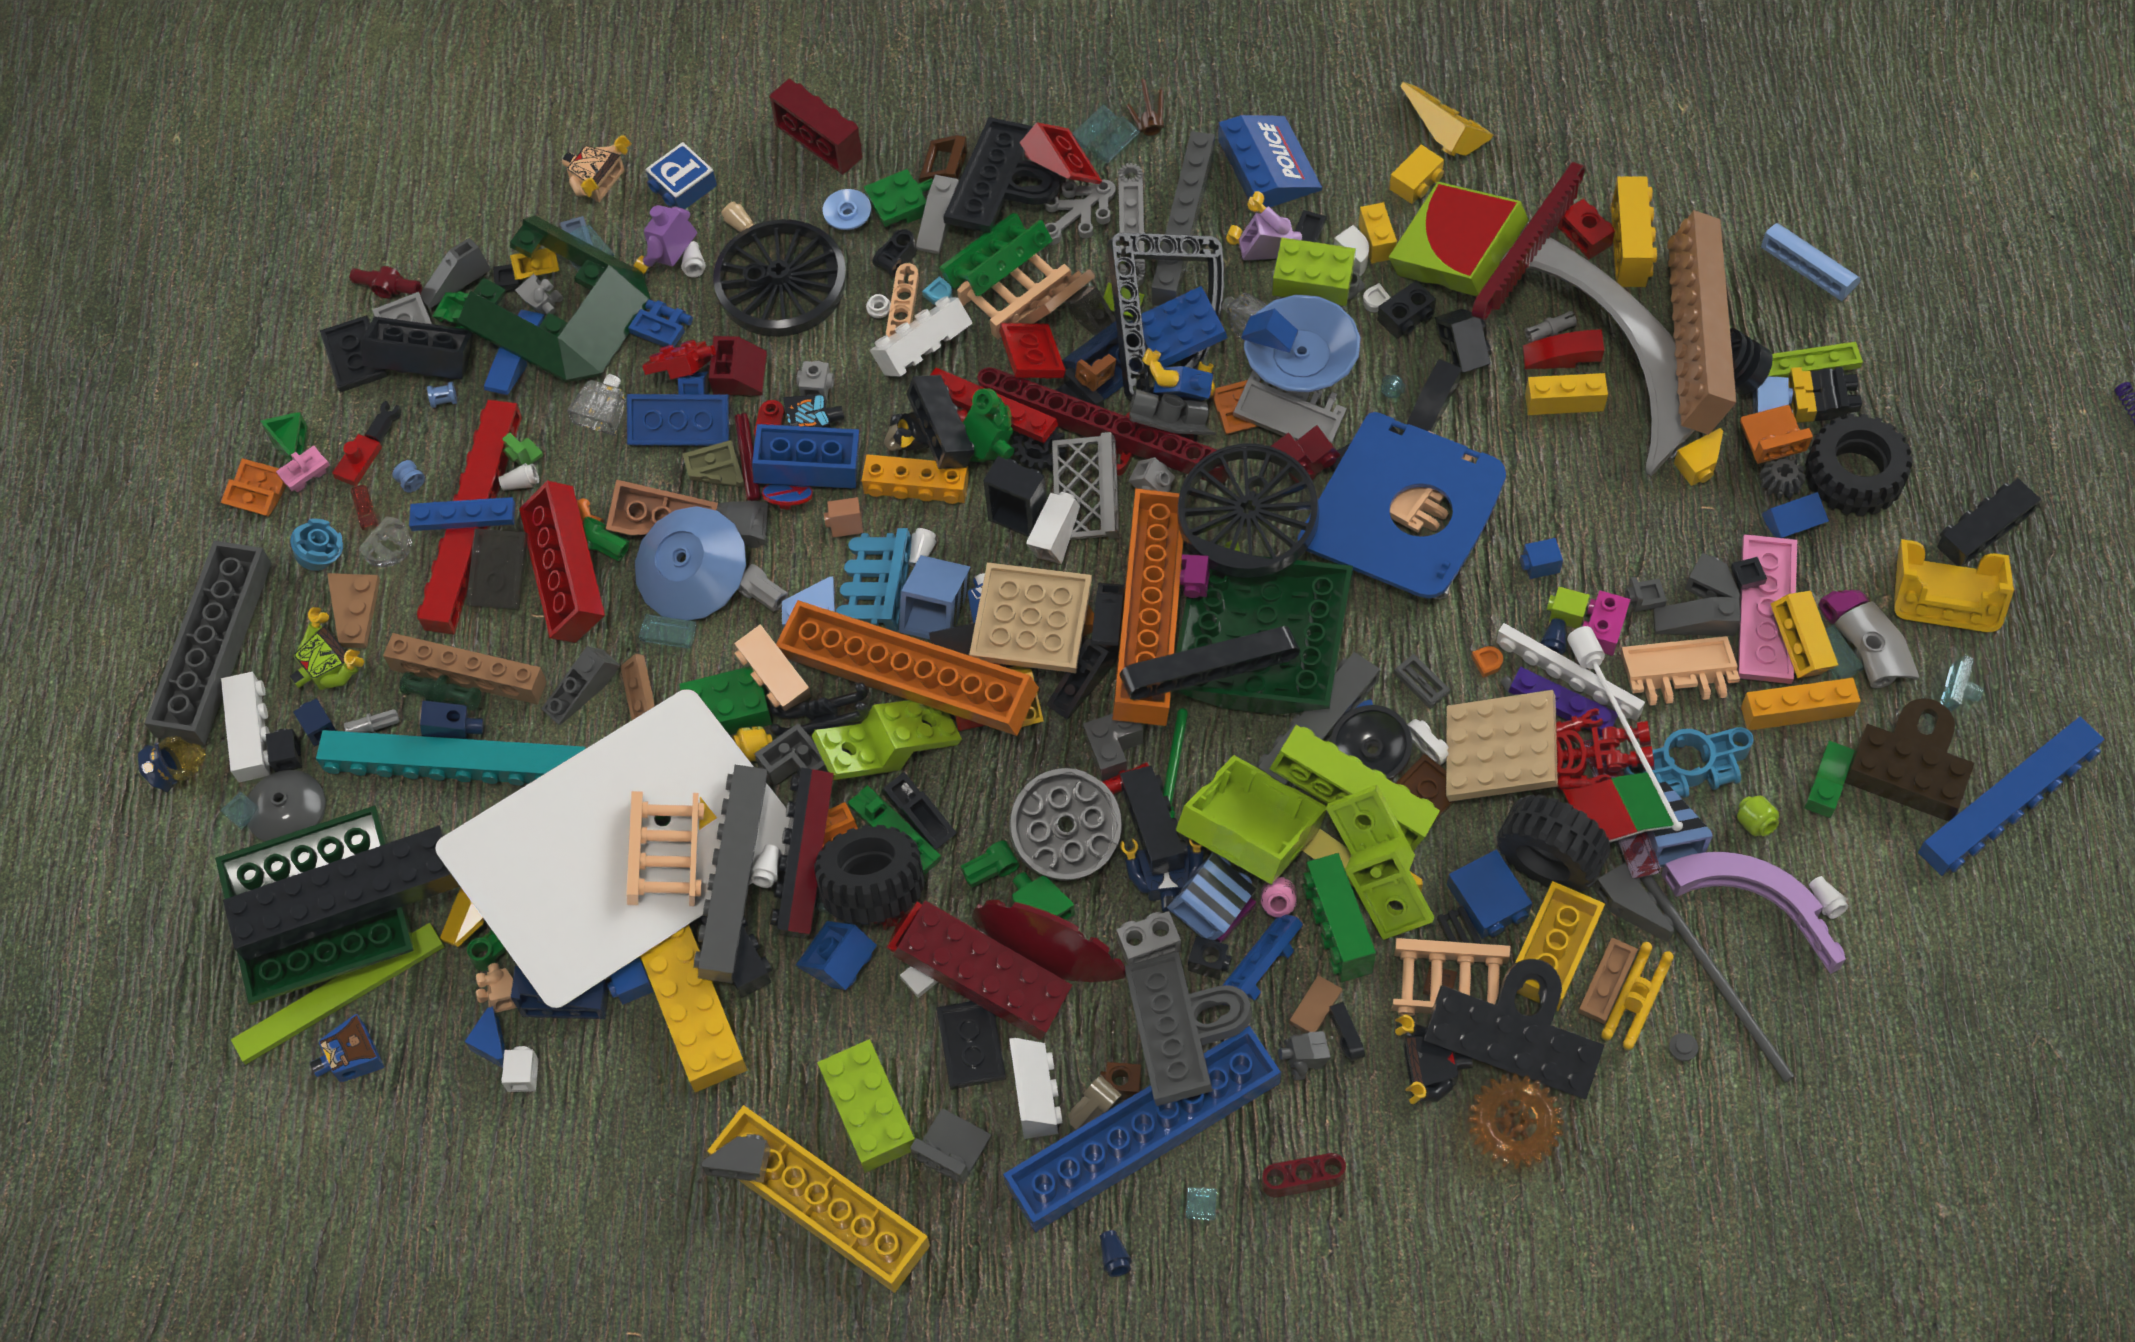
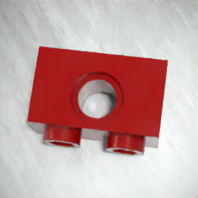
M1584 198L1570 206L1569 210H1566L1565 216H1562V220L1558 222L1560 231L1588 259L1593 258L1612 246L1615 234L1612 224L1605 221L1598 214L1596 208L1593 205H1589Z

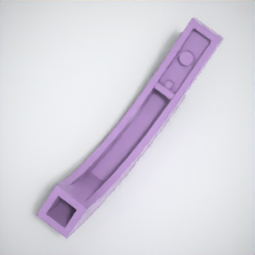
M1728 852L1692 854L1665 864L1661 875L1676 897L1692 890L1711 886H1726L1748 890L1776 904L1795 922L1830 974L1839 970L1846 960L1841 945L1833 941L1825 922L1822 919H1818L1823 906L1802 883L1782 869L1751 856Z

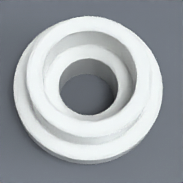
M873 295L867 302V312L874 318H883L889 314L891 303L884 295Z

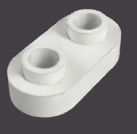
M1413 719L1407 724L1413 743L1423 753L1440 766L1447 761V756L1449 755L1447 751L1448 745L1442 739L1438 740L1431 733V729L1426 722Z

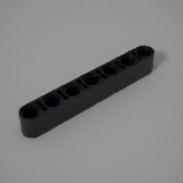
M1284 626L1134 663L1122 669L1119 675L1130 699L1140 700L1285 663L1295 659L1300 654V648L1290 629Z

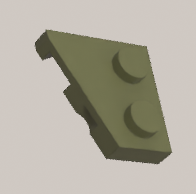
M731 440L682 454L690 480L736 487L745 486Z

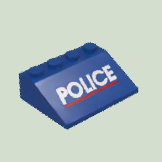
M1240 115L1219 122L1218 141L1248 200L1250 197H1253L1254 192H1261L1264 195L1263 205L1267 208L1268 206L1273 207L1322 190V186L1285 116Z

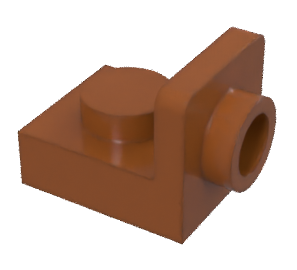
M1108 354L1103 359L1096 360L1092 366L1081 359L1077 362L1075 377L1082 385L1087 386L1094 392L1114 376L1116 358Z

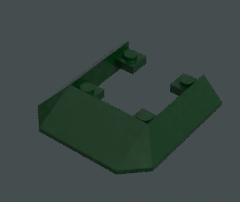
M536 215L523 219V225L510 241V248L532 259L542 245L576 263L581 268L575 275L574 282L591 290L569 322L548 313L538 327L499 306L498 304L505 296V289L483 278L473 292L470 290L457 324L565 382L601 376L630 335L628 327L640 309L647 310L645 306L650 296L643 273Z

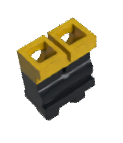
M1802 367L1791 368L1788 382L1789 388L1793 389L1791 408L1797 423L1832 420L1837 417L1843 419L1847 413L1859 412L1861 410V395L1847 394V391H1857V374H1844L1843 367H1835V370L1827 368L1818 371H1802Z

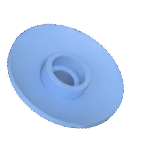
M843 189L834 192L826 199L823 205V215L827 223L840 230H851L860 227L868 220L871 214V203L868 197L854 189Z

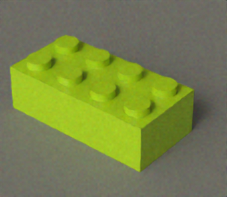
M870 1039L817 1062L865 1173L911 1153L910 1147L915 1138Z

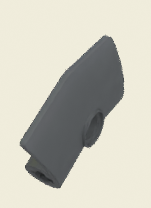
M1135 389L1129 409L1131 421L1178 434L1216 435L1217 432L1205 426L1208 418V405L1205 401L1182 400L1179 396L1168 393L1164 394L1161 402H1159L1158 395Z

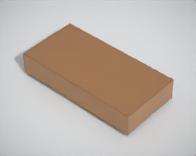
M1318 975L1291 1017L1289 1024L1304 1033L1318 1032L1329 1014V1006L1336 1003L1343 989Z

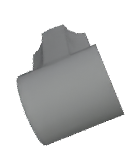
M751 564L744 571L740 586L737 589L746 598L750 599L753 597L773 612L779 611L782 608V601L788 597L786 591L770 581L762 569L754 564Z

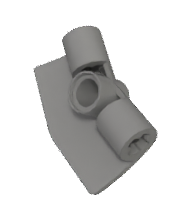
M1873 601L1846 612L1835 622L1834 625L1848 642L1856 646L1853 651L1854 657L1863 664L1872 688L1886 687L1897 677L1918 680L1919 674L1904 636Z

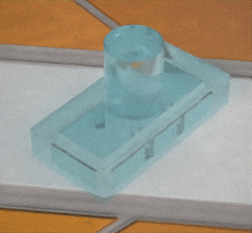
M1967 655L1962 656L1951 664L1940 702L1950 712L1962 704L1963 697L1978 702L1984 692V688L1968 681L1974 659Z

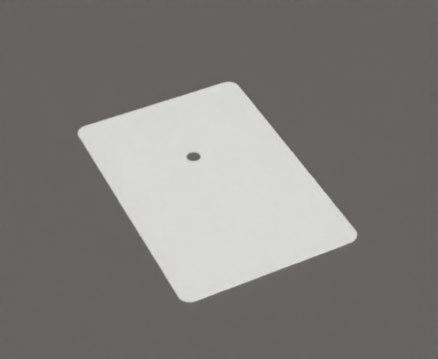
M681 690L438 840L436 853L545 1004L553 1008H559L703 915L705 899L711 900L712 891L707 890L710 874H715L717 865H712L714 849H720L721 840H717L719 823L724 824L726 815H721L722 803L724 798L729 799L730 790H726L728 774H733L735 764L749 767L754 766L698 694L692 690ZM767 783L752 868L763 852L765 845L777 846L780 849L779 857L781 854L784 855L786 844H782V835L784 828L789 826L790 818L786 817V807ZM631 791H642L643 802H648L651 805L693 806V793H699V803L701 797L716 815L717 819L700 830L698 819L696 880H701V897H695V906H689V894L644 893V895H639L638 905H627ZM648 816V818H642V827H647V830L692 831V817L670 816L671 821L668 825L659 826L654 821L655 816ZM647 841V844H641V853H646V856L691 857V842ZM646 867L645 869H640V879H645V881L690 882V868ZM750 875L749 885H750L751 883H753V882L751 881V878H752L751 875Z

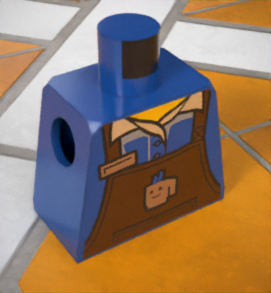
M358 1014L353 1015L321 1038L319 1044L324 1055L310 1062L316 1077L332 1071L339 1082H345L384 1068V1064L365 1023Z

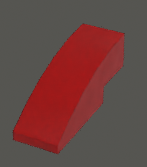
M1602 329L1554 335L1523 345L1524 369L1575 368L1576 362H1602L1604 354Z

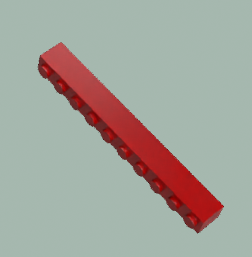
M487 400L485 409H482L480 413L479 428L475 430L473 435L474 444L472 450L467 453L465 472H462L460 475L458 494L454 495L453 501L497 498L500 490L499 477L505 474L509 458L504 453L506 447L502 438L509 433L516 438L522 419L517 403ZM488 526L446 529L444 538H441L439 541L437 560H434L432 563L430 582H427L424 588L425 598L423 604L419 605L417 610V619L420 621L424 631L455 634Z

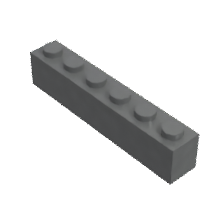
M1355 652L1348 659L1344 658L1336 670L1330 709L1304 711L1301 716L1296 715L1289 725L1290 729L1285 735L1280 734L1275 740L1273 750L1269 754L1265 753L1257 763L1258 769L1266 772L1280 783L1292 787L1293 783L1269 768L1295 725L1310 729L1316 737L1323 741H1330L1337 722L1346 713L1356 708L1378 683L1380 668Z

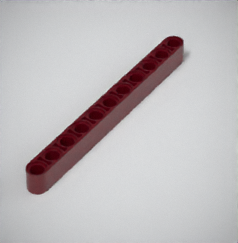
M992 367L982 369L977 376L979 386L993 389L997 394L1056 418L1058 426L1086 437L1101 436V433L1111 432L1116 440V448L1145 459L1156 458L1167 467L1189 474L1199 461L1217 450L1168 431L1133 422L1127 416L1026 379L1015 377L1012 374ZM1222 465L1217 466L1220 468H1214L1208 472L1220 483H1224L1228 479Z

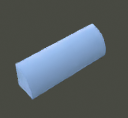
M1779 223L1774 224L1765 232L1761 248L1840 301H1843L1860 283L1861 278Z

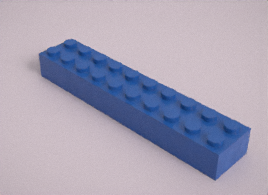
M1246 1027L1241 1033L1228 1038L1204 1053L1213 1091L1156 1106L1150 1085L1004 1173L1005 1185L1034 1232L1044 1228L1280 1084L1281 1071L1251 1027Z

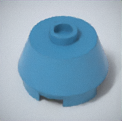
M309 519L308 523L298 526L291 534L290 543L294 557L302 567L314 571L323 570L341 555L343 550L342 535L329 526L330 522L323 519Z

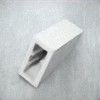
M1060 492L1059 495L1050 493L1026 543L1037 558L1062 564L1080 509V505L1073 495L1065 492Z

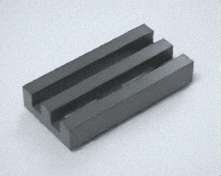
M1415 654L1394 669V674L1429 709H1432L1436 702L1439 703L1444 696L1446 697L1450 694L1451 689ZM1413 664L1439 690V692L1437 693L1427 683V681L1409 665ZM1403 670H1405L1413 679H1411Z

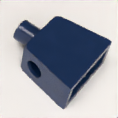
M422 701L420 720L422 736L467 739L468 734H483L484 719L468 718L466 706Z

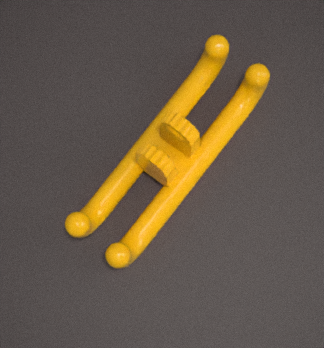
M1650 942L1642 943L1601 1033V1038L1604 1041L1611 1040L1625 1009L1636 1013L1622 1044L1626 1051H1631L1634 1048L1674 958L1672 952H1664L1651 981L1640 977L1652 951Z

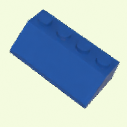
M757 424L752 460L753 483L856 488L859 430Z

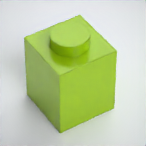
M1558 587L1556 596L1550 595L1546 609L1551 611L1549 621L1551 622L1552 619L1557 618L1565 621L1568 627L1575 629L1581 627L1590 595Z

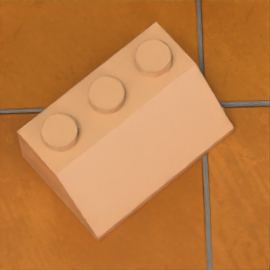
M761 624L734 643L738 650L734 654L743 666L747 663L754 671L750 675L758 686L765 685L770 692L766 696L775 708L780 705L786 711L811 697L807 684Z

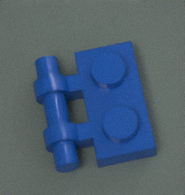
M649 299L645 307L650 312L640 309L628 327L629 332L663 347L673 345L675 348L685 332L684 327L680 324L691 325L693 316L686 314L682 309L670 308L662 301L658 300L655 302ZM662 316L669 317V320L662 318Z

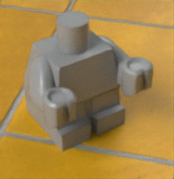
M534 274L515 290L533 310L541 314H554L556 312V309L553 307L555 302H561L564 299L557 290H554L549 295L546 291H551L554 286L547 279L540 281Z

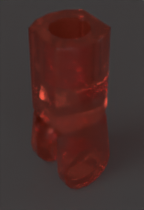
M365 485L353 487L350 491L361 529L366 530L365 527L373 524L378 526L368 487Z

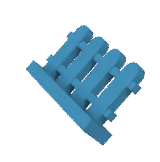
M897 528L896 537L893 533H887L886 537H870L868 533H862L861 537H855L849 541L848 546L851 552L858 554L857 560H849L844 565L847 575L854 578L853 582H846L840 587L842 596L845 599H849V604L839 606L836 609V613L879 626V623H884L886 629L898 632L901 590L907 581L910 567L908 562L910 559L912 537L907 528ZM866 555H883L882 560H865ZM862 577H879L878 582H861ZM858 600H875L874 605H857Z

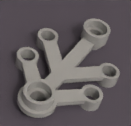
M1105 179L1102 180L1100 185L1093 184L1092 186H1076L1072 181L1063 183L1062 194L1064 197L1072 198L1075 195L1089 196L1085 199L1059 200L1058 197H1055L1052 201L1045 203V209L1049 212L1070 210L1056 223H1047L1045 225L1053 240L1048 245L1058 244L1062 239L1061 231L1079 216H1081V223L1078 226L1079 236L1090 238L1093 235L1091 207L1096 202H1099V209L1096 211V221L1099 224H1107L1111 219L1108 202L1112 200L1116 193L1114 183Z

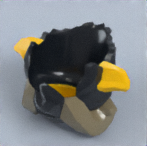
M914 412L892 415L890 426L884 439L887 449L891 451L901 449L914 451L924 447L929 448Z

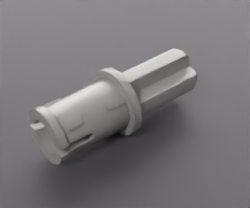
M395 709L373 716L368 713L366 717L344 723L345 732L376 733L377 729L397 724L399 716Z

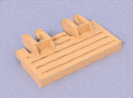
M1465 454L1463 457L1464 460H1467L1469 462H1471L1473 458L1472 456H1469L1467 454ZM1425 487L1408 489L1400 493L1392 502L1390 507L1391 519L1417 533L1422 527L1435 531L1439 528L1440 523L1424 513V511L1444 520L1448 516V511L1439 504L1445 496L1434 489Z
M1727 636L1621 648V657L1632 693L1645 691L1650 706L1656 705L1657 694L1655 689L1660 688L1665 703H1673V691L1669 680H1672L1674 689L1697 687L1698 685L1703 700L1710 699L1711 690L1708 683H1714L1719 698H1726L1727 687L1723 675L1726 676L1728 683L1740 682L1737 671L1738 666Z

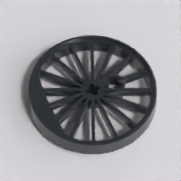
M780 219L766 221L743 230L726 244L719 254L714 267V289L724 312L734 323L743 329L755 334L771 337L795 335L819 325L836 309L845 290V261L837 243L822 229L797 220ZM779 234H794L783 261L780 256ZM775 235L777 260L772 261L761 244L760 238ZM805 236L813 239L791 262L800 237ZM751 242H755L768 265L759 261L742 248ZM819 245H822L823 254L802 263ZM735 255H738L751 264L744 267L730 264V261ZM826 262V269L810 270ZM726 271L744 276V279L723 281ZM827 277L828 284L810 281L809 279ZM748 288L730 298H727L723 291L726 289ZM802 288L826 292L828 296L821 301ZM780 291L782 320H768ZM784 291L791 299L800 316L786 319ZM792 291L816 307L805 313ZM759 294L743 311L734 306ZM770 295L762 318L750 316Z
M1244 443L1216 450L1193 467L1180 491L1177 520L1180 534L1187 548L1193 555L1209 556V567L1211 569L1234 577H1261L1288 567L1307 550L1317 531L1319 504L1313 481L1297 460L1271 446ZM1243 459L1245 496L1227 462ZM1247 459L1264 460L1258 476H1252L1248 479ZM1269 462L1281 466L1283 469L1268 483L1264 475ZM1222 465L1237 495L1208 472ZM1289 472L1299 481L1297 484L1269 495V492ZM1203 477L1229 499L1195 489L1194 487ZM1255 486L1263 488L1259 493L1253 490L1252 492L1250 491ZM1302 489H1305L1309 498V502L1270 504ZM1190 495L1223 505L1220 507L1186 508ZM1311 510L1308 523L1273 513L1276 511ZM1226 514L1193 529H1189L1186 522L1187 516ZM1267 519L1304 530L1305 532L1298 542H1294ZM1231 521L1211 542L1197 537L1201 533ZM1239 523L1230 548L1217 545ZM1259 523L1291 549L1277 557ZM1244 527H1247L1248 554L1235 550ZM1251 527H1255L1271 559L1252 555Z

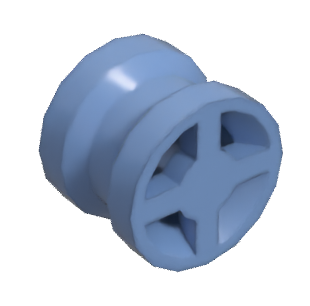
M411 460L401 462L392 472L395 481L401 483V488L407 493L416 491L425 481L424 474L417 470L415 463Z

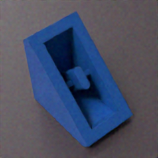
M1274 308L1250 316L1241 339L1290 353L1297 337L1298 329Z
M489 1007L481 1016L465 1040V1043L475 1054L503 1068L504 1051L506 1049L500 1019L495 1009Z

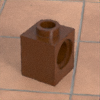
M1107 1062L1106 1071H1101L1100 1075L1122 1095L1119 1100H1127L1140 1092L1141 1064ZM1117 1077H1124L1128 1082L1125 1085L1118 1086L1113 1083V1080Z

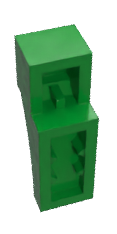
M1830 740L1828 741L1804 809L1828 818L1832 817L1844 787L1843 785L1855 753L1854 749Z

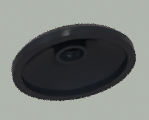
M1364 705L1346 713L1334 727L1330 741L1341 752L1348 756H1355L1362 761L1363 765L1385 774L1388 780L1396 777L1406 767L1411 757L1413 745L1411 732L1405 720L1392 709L1380 705ZM1372 746L1378 748L1377 752L1373 754L1369 753L1368 749Z

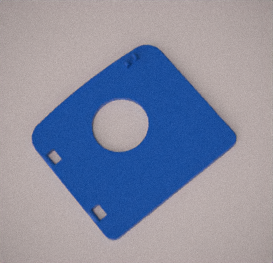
M1372 412L1365 417L1318 500V527L1306 551L1337 564L1351 565L1353 570L1416 596L1423 598L1438 597L1450 586L1488 522L1506 480L1505 466L1500 460L1491 455L1471 450L1465 445L1413 425H1406L1387 415ZM1394 426L1404 430L1403 435L1390 431L1391 427ZM1467 454L1477 458L1476 464L1464 460V455ZM1416 487L1430 488L1440 492L1447 498L1452 507V518L1449 524L1440 532L1424 537L1409 535L1401 531L1393 523L1390 516L1391 504L1400 493ZM1311 514L1309 515L1305 523L1309 522ZM1304 530L1300 531L1297 541H1299L1302 535L1304 534Z

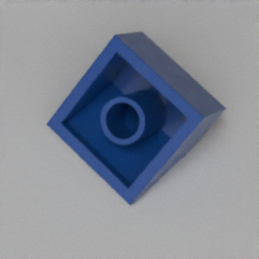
M826 921L796 966L831 988L846 990L855 982L856 975L862 966L871 959L872 952L877 945L856 925Z

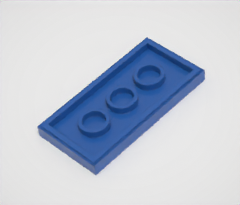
M627 394V445H715L729 441V395Z

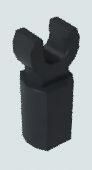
M384 401L380 406L381 413L377 414L365 433V437L376 440L381 444L392 426V421L400 417V407L396 405L392 411H388L390 405L387 401Z

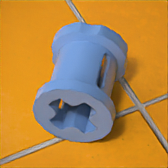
M449 382L446 386L435 388L427 386L429 402L432 408H436L439 404L450 402L457 404V395L453 382Z

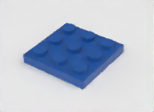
M1202 286L1141 314L1144 340L1151 351L1157 350L1161 353L1158 362L1161 363L1162 367H1167L1228 338Z

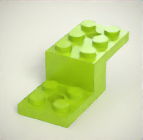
M911 700L873 705L868 716L861 724L818 729L812 735L828 772L834 773L833 780L899 771L914 751L956 746L962 740L949 713ZM922 720L927 721L928 723L931 724V726L928 725V724H926V723H923ZM842 748L849 750L852 755H850L847 752H844Z
M1378 785L1328 803L1326 809L1351 854L1345 871L1382 939L1385 940L1433 923L1434 915L1410 872L1415 854ZM1357 816H1368L1371 819V824H1361ZM1393 900L1399 901L1403 905V909H1392L1389 902Z

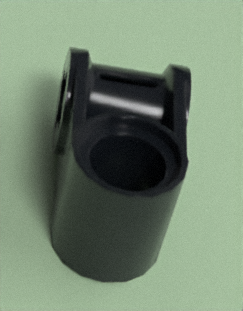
M907 229L896 231L884 246L875 253L873 265L882 267L888 271L891 277L895 278L897 268L904 263H909L916 255L917 250L913 233Z

